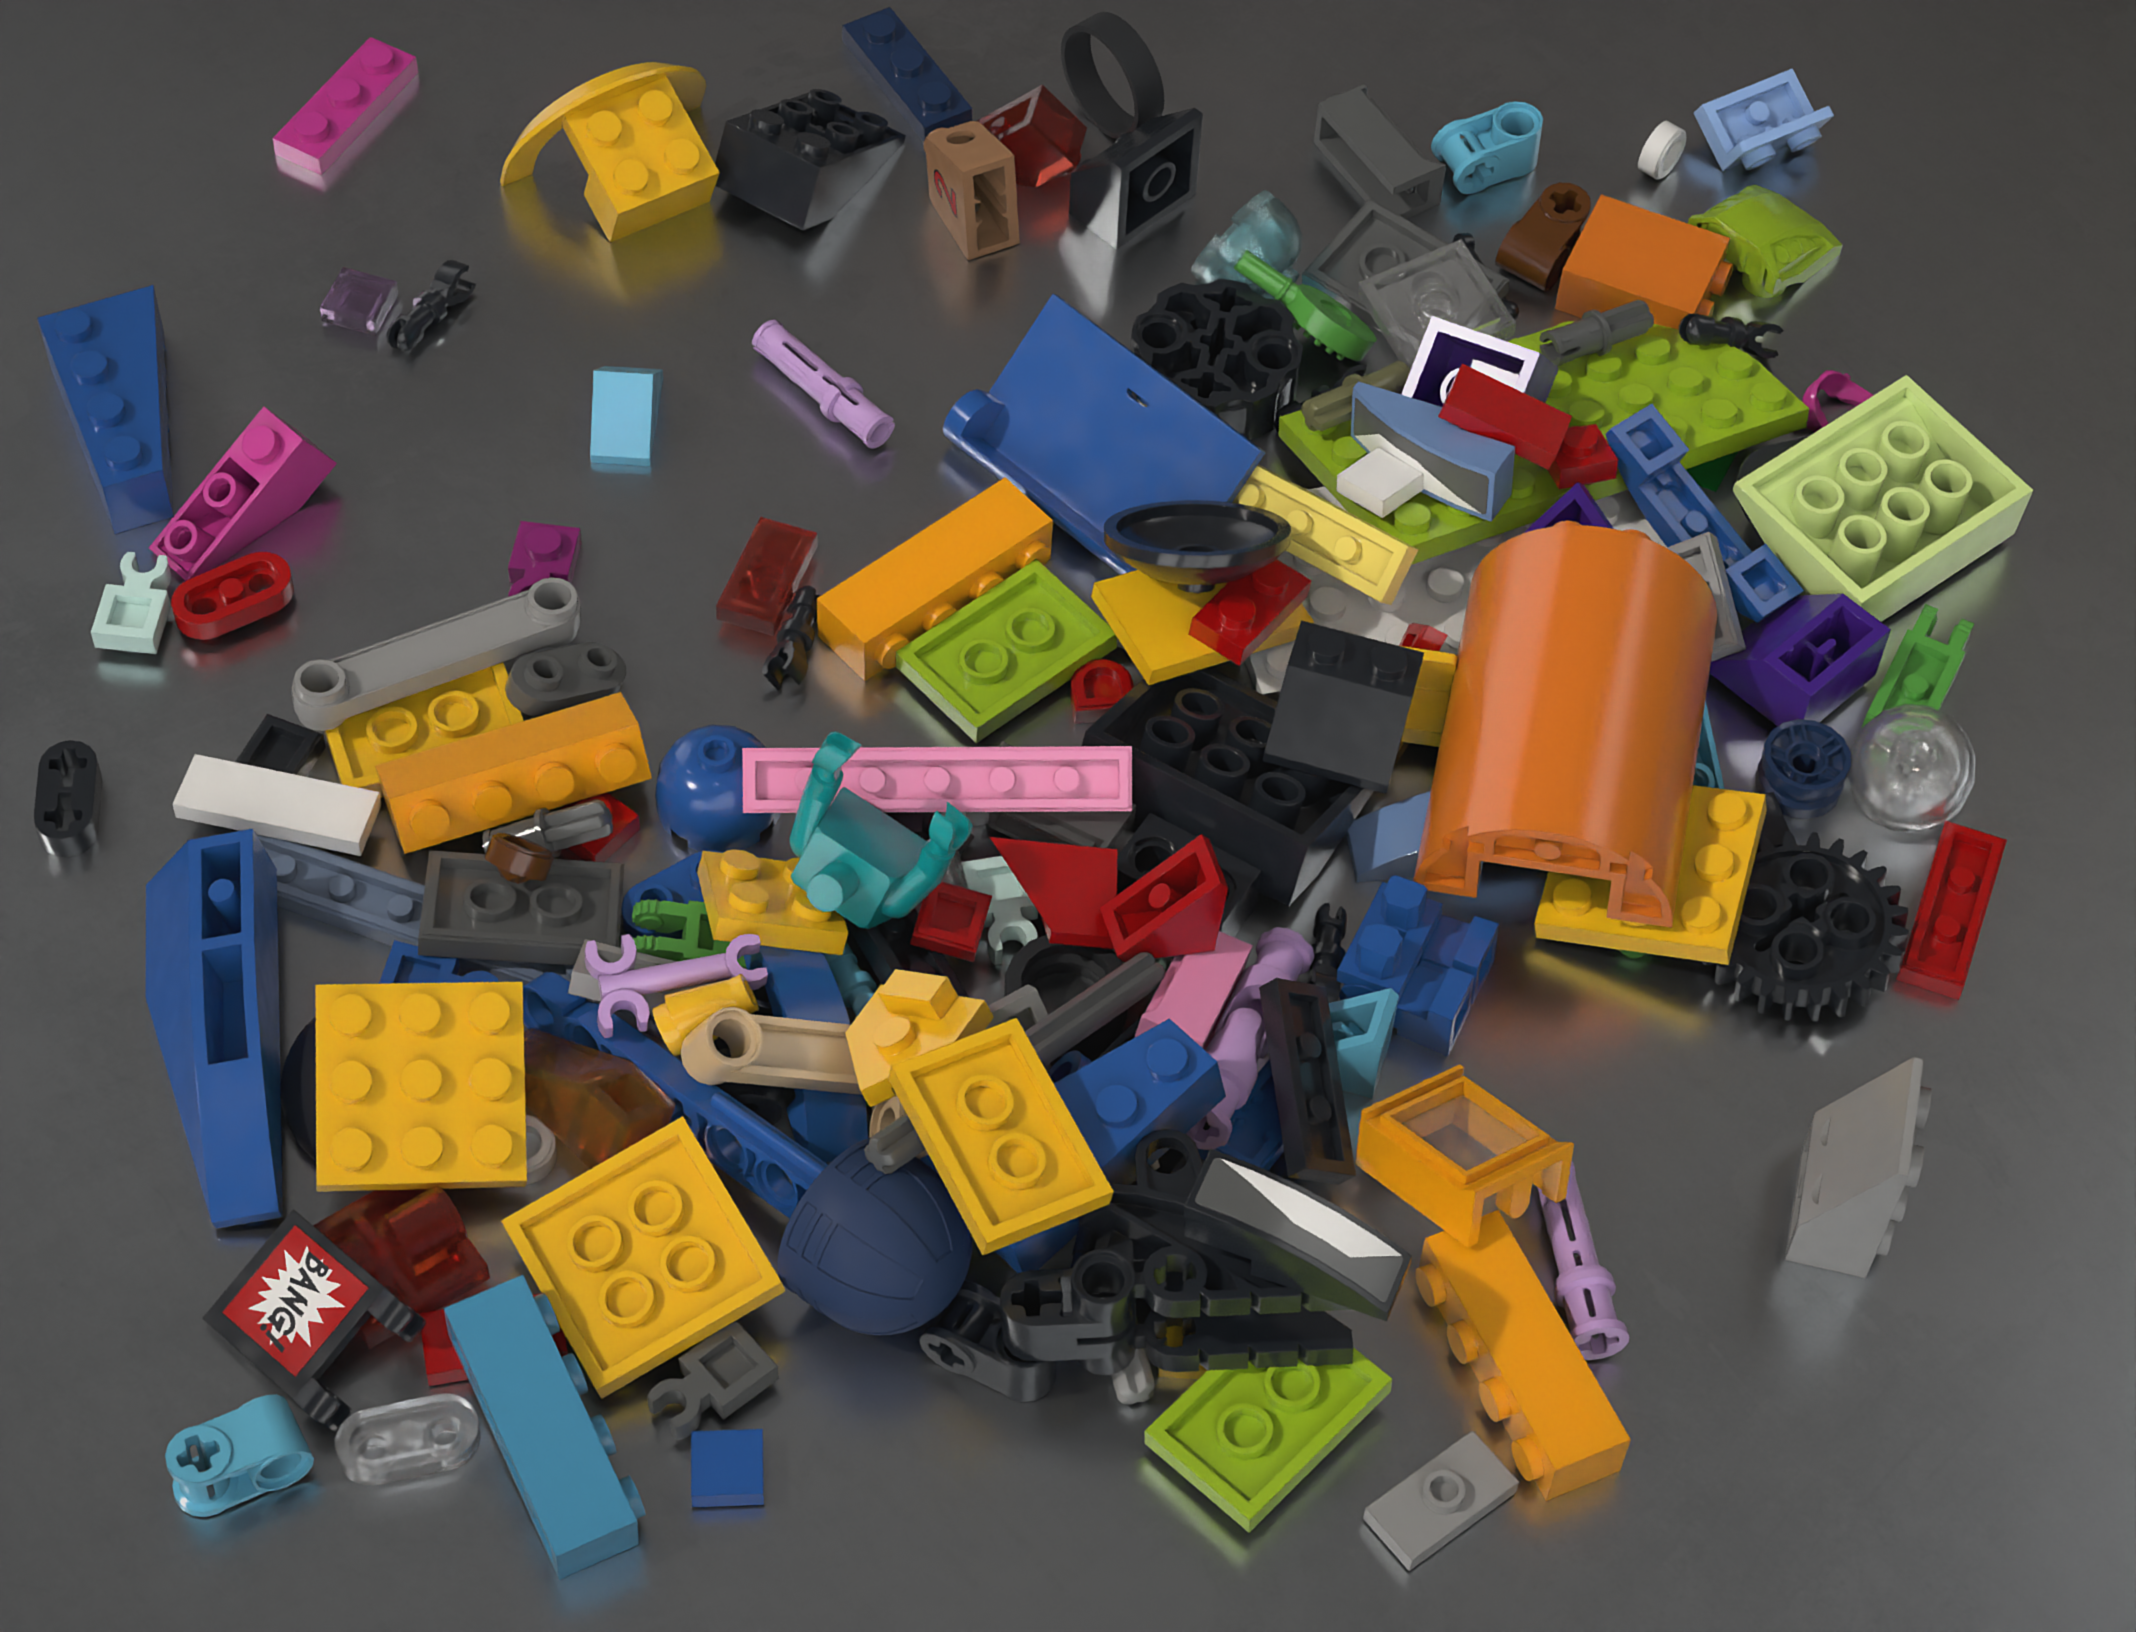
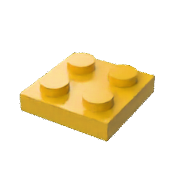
M736 849L727 850L724 853L702 851L697 874L713 940L731 942L740 935L754 934L759 935L760 946L843 955L848 930L842 915L836 911L823 912L816 909L810 903L807 892L793 883L791 874L800 858H791L787 861L758 858L752 853Z

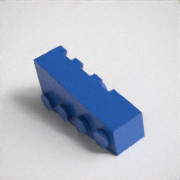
M154 285L38 317L52 373L114 534L174 517L171 457L168 442V433H170L169 415L166 402L167 375L164 362L165 336Z
M1170 1018L1054 1083L1110 1184L1131 1185L1136 1180L1135 1153L1138 1143L1144 1136L1153 1131L1163 1129L1178 1130L1186 1134L1226 1097L1218 1062ZM1162 1148L1153 1152L1147 1159L1150 1166L1154 1164L1170 1148ZM929 1155L920 1159L938 1173ZM1078 1217L998 1249L995 1252L1017 1273L1039 1270L1077 1235Z

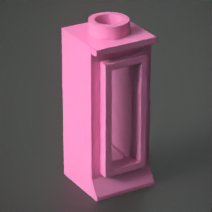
M1219 931L1214 951L1174 956L1146 1012L1140 1018L1135 1037L1170 1018L1205 1050L1215 1036L1216 1027L1245 970L1253 945Z

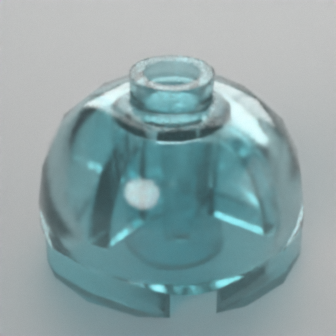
M1264 190L1253 197L1230 218L1234 223L1221 237L1216 234L1197 257L1190 272L1199 280V284H1207L1218 278L1247 283L1253 292L1265 297L1269 293L1233 269L1247 249L1287 278H1292V282L1295 283L1300 274L1293 267L1302 252V232L1298 221L1279 198H1275L1268 190Z

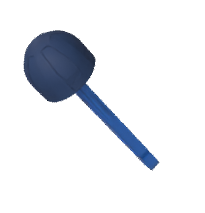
M545 972L523 986V1022L536 1037L559 1053L565 1051L575 1065L661 1127H665L683 1116L711 1163L789 1218L778 1252L777 1269L779 1278L788 1290L797 1294L807 1304L812 1305L822 1315L829 1317L842 1327L855 1332L870 1335H893L920 1327L940 1314L955 1298L969 1269L972 1255V1235L940 1175L920 1159L914 1157L893 1173L884 1174L876 1170L874 1164L866 1159L864 1149L869 1144L870 1138L845 1150L828 1165L716 1085H706L696 1081L688 1074L682 1061L614 1013L611 1016L613 1036L604 1038L599 1031L597 1023L600 1004L586 1002L584 997L568 994L570 982L554 972Z

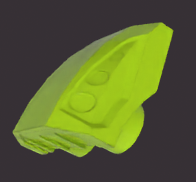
M1758 185L1747 186L1739 193L1718 203L1704 214L1692 215L1688 219V224L1730 238L1725 261L1732 263L1733 266H1737V270L1743 272L1742 283L1745 289L1761 298L1777 297L1785 291L1787 286L1806 282L1839 256L1842 249V244L1821 222L1779 193Z

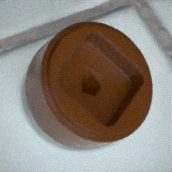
M507 833L492 835L484 856L488 862L497 867L501 877L517 884L529 880L545 881L554 860L552 852L545 847Z

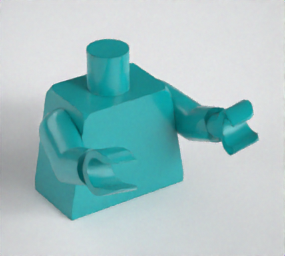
M833 731L827 735L821 748L812 760L814 765L804 787L790 834V847L793 853L800 858L791 874V879L794 884L807 892L810 903L816 909L823 912L836 911L858 927L870 929L891 918L899 919L905 917L943 881L956 850L968 839L973 825L963 813L947 801L945 817L938 811L935 812L929 828L930 839L926 841L846 787L840 789L835 797L843 779L842 765L862 745L839 732Z

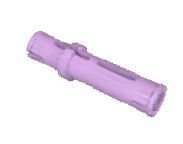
M775 319L769 320L758 328L752 339V345L755 346L753 349L757 353L762 354L789 377L793 383L797 384L820 404V411L828 420L834 423L841 422L859 437L868 448H877L888 440L895 427V423L892 422L894 419L863 395V388L856 380L851 377L843 378L819 358L815 352L811 351L786 330L779 321Z

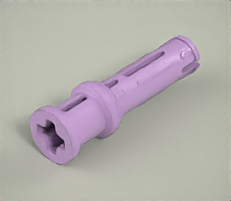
M1571 1162L1566 1199L1555 1203L1542 1194L1541 1189L1538 1187L1537 1189L1559 1271V1276L1553 1289L1555 1301L1558 1306L1565 1308L1571 1331L1570 1335L1584 1359L1597 1360L1612 1356L1621 1351L1628 1344L1630 1337L1625 1323L1617 1319L1612 1300L1616 1290L1615 1281L1612 1274L1605 1267L1599 1265L1589 1221L1575 1177V1167L1573 1162ZM1562 1210L1567 1212L1574 1241L1569 1240ZM1575 1253L1578 1254L1577 1258H1574ZM1589 1311L1593 1313L1594 1317L1589 1315ZM1598 1334L1599 1337L1594 1339L1592 1335Z

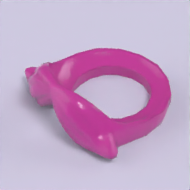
M1826 370L1806 389L1802 398V402L1809 408L1807 428L1815 433L1829 424L1825 414L1821 411V405L1817 397L1820 389L1824 390L1831 398H1837L1854 406H1858L1874 395L1851 381V376L1848 373L1843 375L1838 371Z

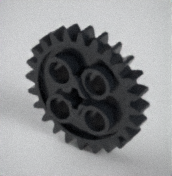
M1785 831L1782 846L1774 847L1764 835L1760 836L1729 965L1702 961L1703 965L1717 964L1715 982L1718 985L1736 980L1734 994L1736 1001H1741L1752 993L1758 995L1759 1013L1763 1014L1774 1002L1782 1004L1785 1020H1791L1797 1006L1806 1007L1812 1021H1818L1821 1006L1829 1005L1839 1017L1845 1016L1848 997L1857 1004L1866 1007L1869 1004L1871 988L1885 992L1888 988L1890 973L1899 972L1909 935V930L1905 928L1908 907L1898 905L1901 893L1900 886H1884L1887 868L1881 866L1868 871L1865 870L1868 852L1862 850L1848 858L1843 855L1844 840L1840 838L1829 849L1820 848V839L1816 832L1811 833L1806 845H1797L1792 833ZM1800 887H1809L1812 889L1807 890ZM1748 917H1758L1763 920H1754ZM1839 930H1848L1856 934H1847ZM1787 961H1799L1804 964L1795 965Z

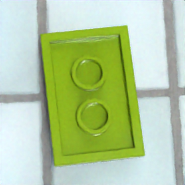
M1035 559L896 651V668L975 743H978L1072 679L1074 672L1091 660L1101 659L1116 649L1117 636L1099 615Z
M1354 1347L1352 1364L1306 1366L1298 1359L1297 1367L1256 1368L1248 1361V1369L1207 1370L1144 1431L1145 1444L1250 1533L1391 1392L1392 1378Z

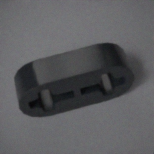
M68 740L59 742L49 747L41 756L39 762L34 823L43 848L46 852L57 857L68 858L82 854L95 843L98 834L102 775L96 753L89 745L81 741ZM80 767L75 769L73 773L72 786L64 787L62 777L67 775L68 768ZM72 810L75 821L70 822L68 830L57 831L63 825L64 811Z

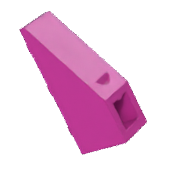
M263 406L149 546V549L157 556L166 555L169 567L185 581L212 570L299 511L337 463L301 432Z

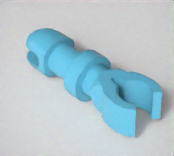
M846 942L843 955L823 954L838 983L845 1007L852 1008L856 1016H858L876 992L877 985L871 974L866 971H860L857 966L858 960Z

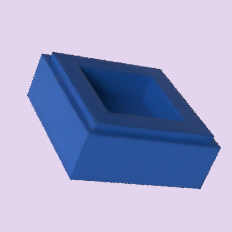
M763 1429L691 1431L692 1507L764 1505Z

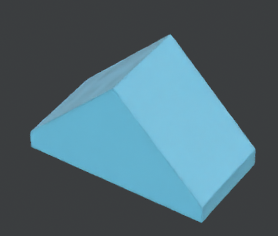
M603 366L593 371L591 463L650 467L664 378L662 369Z
M1392 988L1329 1003L1342 1090L1373 1098L1390 1046L1399 995Z

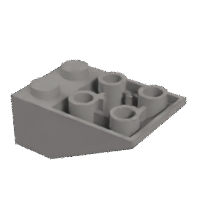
M1912 1057L1814 1113L1801 1151L1785 1257L1786 1261L1866 1278L1875 1255L1887 1256L1893 1237L1895 1221L1901 1222L1903 1219L1909 1187L1915 1188L1917 1186L1923 1164L1924 1147L1915 1145L1917 1128L1923 1129L1926 1124L1932 1096L1931 1088L1921 1086L1924 1059Z

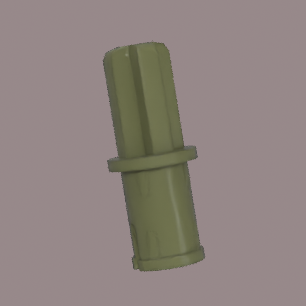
M1398 360L1364 376L1352 374L1346 377L1342 386L1308 399L1303 403L1301 412L1305 417V425L1311 431H1324L1350 420L1352 417L1353 387L1358 381L1402 394L1411 371L1410 368L1403 361Z

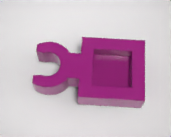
M520 521L508 565L509 581L513 583L509 589L508 597L529 590L534 583L541 579L560 578L572 584L582 545L580 528Z

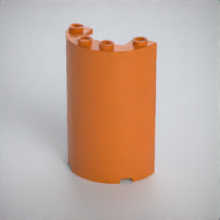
M1561 521L1552 527L1522 533L1501 543L1482 559L1471 581L1457 653L1456 670L1452 678L1413 879L1414 882L1424 885L1428 889L1427 891L1477 898L1482 861L1611 880L1607 918L1672 928L1717 625V608L1713 594L1706 581L1687 561L1668 548L1652 541L1648 535L1641 531L1633 529L1621 531L1606 527L1581 525L1574 521Z

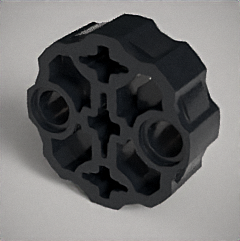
M1218 278L1207 284H1176L1158 293L1156 303L1148 312L1138 315L1134 321L1130 350L1249 440L1258 438L1273 430L1277 411L1284 405L1295 401L1297 397L1303 345L1297 341L1293 332L1295 318L1279 300L1265 298L1253 292L1247 283Z

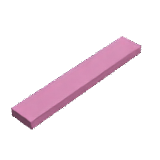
M1132 746L860 747L842 765L843 779L835 795L836 797L840 789L846 787L882 812H946L947 801L960 812L1132 811ZM742 748L743 813H797L804 787L814 765L812 760L820 748Z

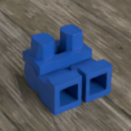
M1397 875L1391 876L1388 883H1381L1337 970V981L1343 983L1339 997L1340 1000L1392 988L1399 995L1393 1025L1397 1029V1035L1448 1057L1470 1012V1004H1474L1494 962L1499 923L1475 915L1471 923L1442 915L1443 903L1427 898L1428 889L1424 885Z

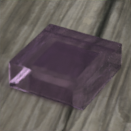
M343 267L319 307L322 322L376 336L399 296L397 281Z

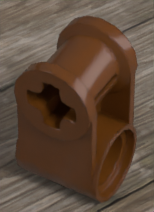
M1559 182L1548 186L1523 218L1510 228L1497 252L1495 265L1545 292L1549 291L1560 278L1562 269L1583 230L1581 225L1590 213L1591 199L1587 192L1572 183Z

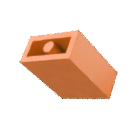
M1601 194L1562 269L1555 309L1582 318L1585 312L1592 309L1602 313L1636 300H1642L1648 304L1649 311L1654 317V324L1678 329L1680 321L1689 314L1712 317L1715 302L1710 301L1712 294L1722 297L1733 269V264L1725 261L1730 238Z

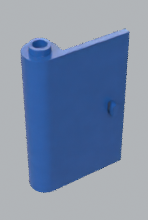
M1056 294L1051 295L990 391L986 392L976 389L963 395L953 405L943 425V434L949 441L999 480L1006 477L1053 520V523L1119 575L1137 569L1120 560L1104 543V523L1109 517L1125 509L1158 502L1202 500L1232 503L1266 453ZM1132 391L1136 394L1138 400L1133 397Z

